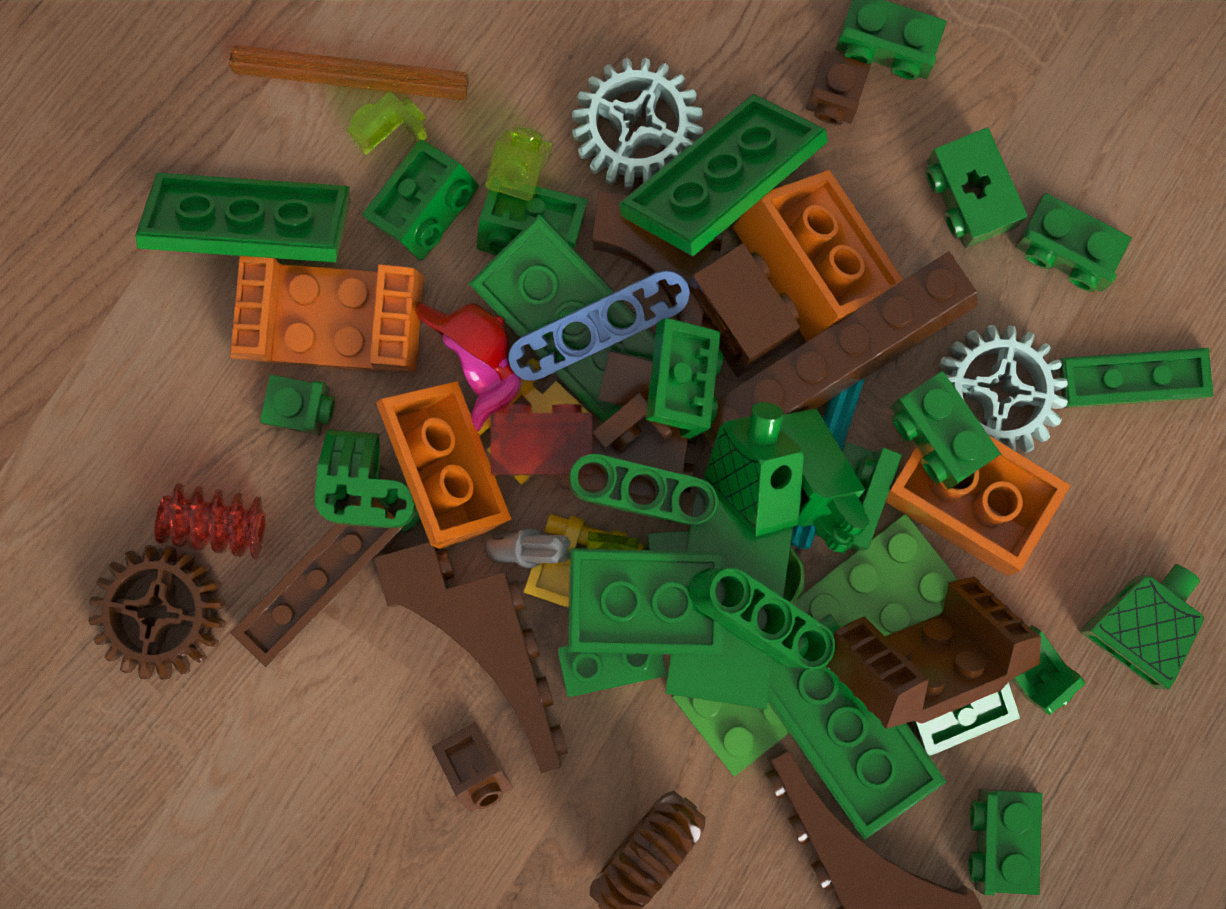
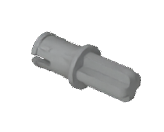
M525 528L518 533L493 532L491 535L494 539L502 540L488 539L486 546L487 554L494 562H517L521 567L533 568L540 563L556 564L557 562H566L570 558L568 548L571 542L564 535H544L536 529Z

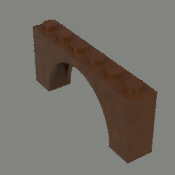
M599 192L592 239L593 250L619 256L638 266L648 275L665 269L675 270L684 276L688 285L694 274L709 265L711 250H721L723 232L697 254L691 256L623 218L619 203L629 195ZM666 279L658 281L659 286L668 297L671 305H675L677 303L675 296L681 291L679 284L669 285ZM690 290L688 303L682 311L676 314L677 320L711 329L712 321L708 317H703L704 310ZM643 420L638 425L643 433L622 451H619L614 445L607 452L600 447L592 435H567L561 488L570 490L568 473L577 460L588 454H600L693 477L694 464L685 463L687 443L697 444L698 435L690 439L681 437L680 428L667 425L671 429L672 435L665 442H662ZM587 464L580 468L578 482L585 491L596 493L603 489L606 483V476L599 466ZM636 476L631 480L628 492L631 498L653 500L655 487L649 478ZM686 488L682 492L691 493V488Z

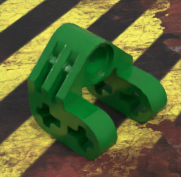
M328 429L317 467L315 506L319 514L335 524L399 528L404 526L398 533L410 532L420 524L421 519L409 488L401 482L380 479L379 433ZM349 495L356 497L358 501L361 499L360 506L349 505L345 507L344 511L339 509L340 501H348ZM398 498L406 501L407 504L406 510H397L395 518L389 519L388 512L385 509L374 507V499H382L387 505H396Z

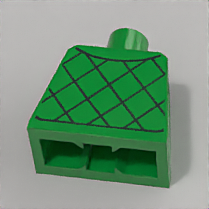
M769 402L756 403L752 407L751 416L726 421L720 426L703 478L704 481L709 482L715 489L718 499L755 537L797 526L799 521L804 455L801 447L780 428L783 410Z
M1174 564L1161 583L1149 575L1136 576L1083 626L1080 633L1155 689L1169 690L1204 622V616L1186 603V600L1200 583V579L1190 570L1179 564Z

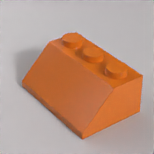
M830 170L771 190L748 209L733 226L734 231L749 252L753 253L756 251L766 262L771 272V277L768 280L779 295L785 293L796 306L799 313V318L796 320L800 325L799 331L807 342L903 281Z
M458 381L383 398L376 402L431 546L441 549L477 538L512 520L477 429L472 423V417Z
M989 435L1001 455L947 490L942 482L936 484L928 476L921 464V458L924 456L914 443L895 473L885 502L1006 577L1020 572L1071 485Z

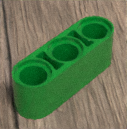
M588 454L581 457L572 465L568 473V485L571 492L578 499L601 506L681 525H698L706 522L714 515L717 509L718 497L715 489L709 482L684 474L600 454ZM595 464L604 471L606 483L602 490L591 493L585 491L580 486L578 473L582 466ZM636 476H645L654 484L655 496L647 505H640L634 502L629 495V484ZM686 488L699 490L705 500L702 512L696 517L686 515L679 506L680 494Z
M707 568L699 572L693 579L690 587L691 599L701 612L779 663L794 668L820 669L826 666L833 658L835 639L832 632L825 625L744 571L736 568ZM720 579H723L728 587L727 598L722 604L717 600L715 593ZM762 606L768 613V623L763 631L757 623V615ZM804 633L808 639V649L802 657L798 650V642Z

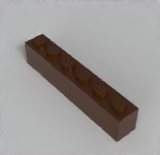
M948 251L717 399L718 409L715 420L710 429L703 432L711 446L714 447L720 426L726 421L751 416L753 405L759 402H769L779 406L783 410V415L817 409L977 307L978 297L976 289L950 251Z

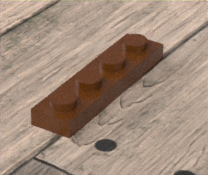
M361 499L354 506H360ZM374 499V507L385 509L388 512L389 519L395 518L396 513L382 499ZM336 523L245 616L230 634L267 667L404 526L399 528H383Z

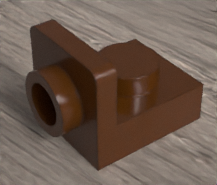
M825 50L806 109L815 112L814 116L825 123L840 125L844 121L851 124L857 112L859 100L871 65Z
M639 393L593 431L592 436L600 447L607 452L614 445L619 451H622L643 433L638 426L643 420L662 442L671 437L672 431L665 424L646 420L648 402Z
M476 722L432 747L455 796L469 811L493 806L501 800L503 793L512 789L513 786L509 778L502 771L481 728Z

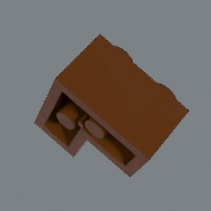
M744 243L694 274L689 283V289L716 327L715 330L720 331L719 349L737 378L784 348L800 328L796 321L799 318L796 306L785 293L779 295L768 280L771 277V272L766 262L756 251L750 253Z

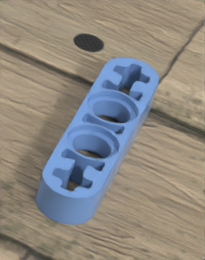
M665 269L657 271L523 335L513 344L509 353L510 367L517 376L524 380L533 381L541 379L657 324V322L665 317L670 318L678 314L685 308L690 294L688 282L682 274L675 270ZM666 279L669 285L678 283L681 291L675 296L677 303L669 306L665 300H660L650 305V309L656 315L645 318L643 303L633 292L643 288L644 296L647 298L659 291L658 281ZM625 300L634 306L637 315L635 322L631 326L617 328L611 324L607 313L609 306L613 302ZM575 321L587 325L591 332L589 345L579 350L567 346L562 336L565 326ZM552 331L555 346L565 358L557 361L555 351L541 358L539 361L540 369L535 370L531 364L522 365L519 358L525 353L523 346L530 344L533 350H538L548 345L550 341L544 334Z

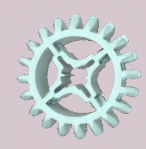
M647 57L642 59L641 70H632L630 59H624L622 61V73L617 74L614 67L607 64L604 67L606 82L598 77L591 76L588 79V85L593 93L580 91L577 100L584 108H579L572 112V120L581 125L572 130L573 140L585 142L578 149L580 158L588 159L596 156L590 164V171L596 174L605 167H608L606 183L610 185L616 182L619 174L624 175V186L627 190L633 189L634 177H642L643 183H645L652 175L656 174L687 147L693 145V142L690 140H696L703 134V128L694 124V122L702 118V108L690 106L696 100L697 94L695 90L679 92L685 83V77L679 74L670 81L667 80L669 66L666 63L659 66L657 73L650 72L651 64L650 59H647ZM643 91L639 98L633 102L625 103L616 99L613 103L609 102L614 97L625 92ZM659 97L672 109L677 120V133L666 129L667 123L656 117L654 112ZM646 108L645 126H640L636 132H633L629 140V123H634L638 117H641ZM599 115L608 119L609 125L617 129L621 135L615 152L605 144L598 132L597 121ZM650 145L658 149L662 145L667 147L662 152L648 158H632L635 151L642 146Z
M990 325L985 329L984 340L979 333L973 330L966 335L968 347L956 341L950 347L956 359L943 357L939 362V366L950 374L946 376L962 398L963 393H966V397L975 399L982 405L984 409L983 421L987 424L986 426L982 423L980 424L988 435L1016 451L1017 444L1020 450L1028 453L1034 450L1032 437L1040 442H1045L1050 438L1049 431L1044 424L1056 427L1062 421L1060 416L1051 410V408L1060 409L1067 406L1066 398L1054 394V391L1063 389L1068 385L1067 379H1053L1052 373L1062 366L1061 361L1053 360L1049 364L1045 362L1043 356L1049 353L1051 349L1050 345L1046 343L1036 350L1031 348L1035 337L1034 333L1027 332L1020 342L1016 341L1017 331L1015 326H1008L1003 332L1002 339H1000L995 325ZM998 354L997 363L993 365L990 377L977 376L974 379L964 377L969 364L974 359L984 355ZM1013 359L1020 362L1029 371L1034 380L1036 391L1034 386H1029L1019 380L1016 374L1017 362ZM999 378L1000 382H1002V390L1011 395L1001 402H998V394L990 391V388L999 382ZM1011 406H1035L1033 414L1024 426L1015 430H1001L1003 421L1007 419Z

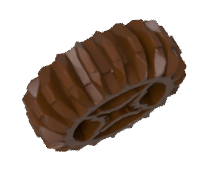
M146 545L142 561L136 551L130 550L125 553L127 569L118 562L113 561L109 564L110 572L116 577L114 581L102 577L96 581L98 587L107 592L105 597L92 596L89 600L91 605L102 607V615L90 617L88 620L89 624L95 626L104 625L105 631L94 637V642L96 645L112 642L113 645L106 651L104 656L107 661H115L124 654L120 666V671L124 673H131L139 663L138 673L140 679H150L154 673L155 666L161 680L170 679L172 663L180 674H187L190 672L188 655L194 661L203 663L207 660V656L199 645L203 643L210 647H216L219 643L215 636L208 634L209 628L225 627L226 621L224 619L212 618V609L225 608L226 600L210 599L209 595L217 591L221 587V583L215 579L202 583V580L208 575L211 568L207 564L202 563L191 570L195 560V555L191 552H184L177 560V551L174 546L166 545L159 557L156 546ZM157 572L156 581L150 582V587L142 598L137 600L124 599L128 590L137 580L147 574ZM173 574L178 576L191 591L195 611L182 608L177 603L175 598L176 586L172 584ZM162 600L163 603L160 607H167V612L177 613L179 618H160L156 620L154 625L152 622L155 618L149 617L147 612L138 611L137 607L150 608V606H159ZM121 613L133 617L140 626L139 640L144 641L142 649L137 647L126 634ZM178 624L192 626L187 637L177 647L168 652L158 654L160 642H165L167 633L172 627Z
M675 791L665 793L654 803L624 838L592 881L589 896L599 903L598 907L601 909H643L650 902L653 896L660 891L665 882L683 862L686 855L692 850L693 845L700 838V834L704 831L706 817L696 809L697 806L686 797L683 799Z

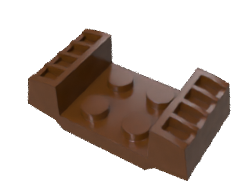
M970 577L949 583L942 614L884 636L864 616L836 630L833 635L835 639V652L826 667L831 669L839 678V681L844 683L853 692V695L865 704L867 710L872 712L886 729L911 721L924 724L1001 691L1011 679L1039 665L1041 636L1029 628L1021 618H1018L1007 605H1004L997 599L994 593L986 589L976 577Z

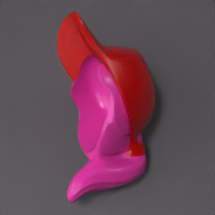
M418 302L415 308L416 315L423 323L443 336V342L446 347L457 353L464 376L478 396L471 415L472 423L478 432L489 417L514 400L521 388V378L511 369L508 360L509 337L503 326L504 319L501 316H494L475 303L466 304L450 314H445L422 302Z

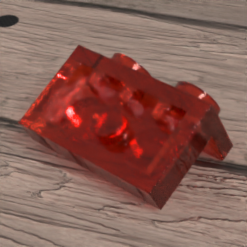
M510 404L502 405V413H491V476L568 475L572 465L585 455L592 454V413H582V405L557 404L552 405V413H532L531 405ZM593 464L582 466L578 475H593Z

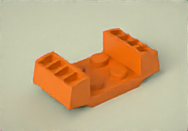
M240 256L230 358L284 365L416 373L421 320L416 315L415 308L418 302L423 301L425 276L415 268L378 264V272L283 265L276 258Z

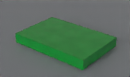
M571 548L568 652L722 656L723 625L701 612L694 605L691 599L690 587L693 579L699 572L707 568H724L725 552ZM720 579L715 589L717 600L721 604L724 602L723 579Z

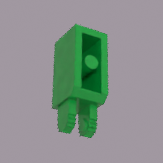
M817 409L785 414L782 417L780 428L801 447L804 455L798 525L802 527L814 525L821 539L825 540L828 549L844 554L855 542L853 535L859 536L870 525L868 514L864 512L865 508L859 500L860 495L865 489Z

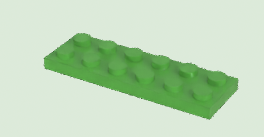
M903 514L871 540L869 549L856 551L800 595L795 606L817 621L831 614L840 628L865 616L884 636H887L942 613L948 584L957 581L958 578L907 514ZM672 696L673 700L733 777L789 734L769 703L767 704V709H760L684 696Z

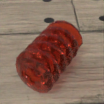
M178 482L171 495L163 496L160 501L155 519V541L162 544L171 536L172 543L175 546L183 547L191 540L192 547L200 551L205 549L210 542L212 551L218 554L225 552L230 544L231 552L235 557L244 556L248 548H250L251 557L256 560L260 555L264 540L266 513L263 511L261 496H256L250 508L246 509L243 505L242 493H236L230 505H224L222 490L217 489L211 501L206 502L204 500L203 487L197 486L191 498L188 499L185 498L183 483Z

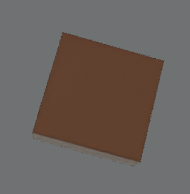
M610 349L598 400L624 406L640 393L648 402L653 360Z

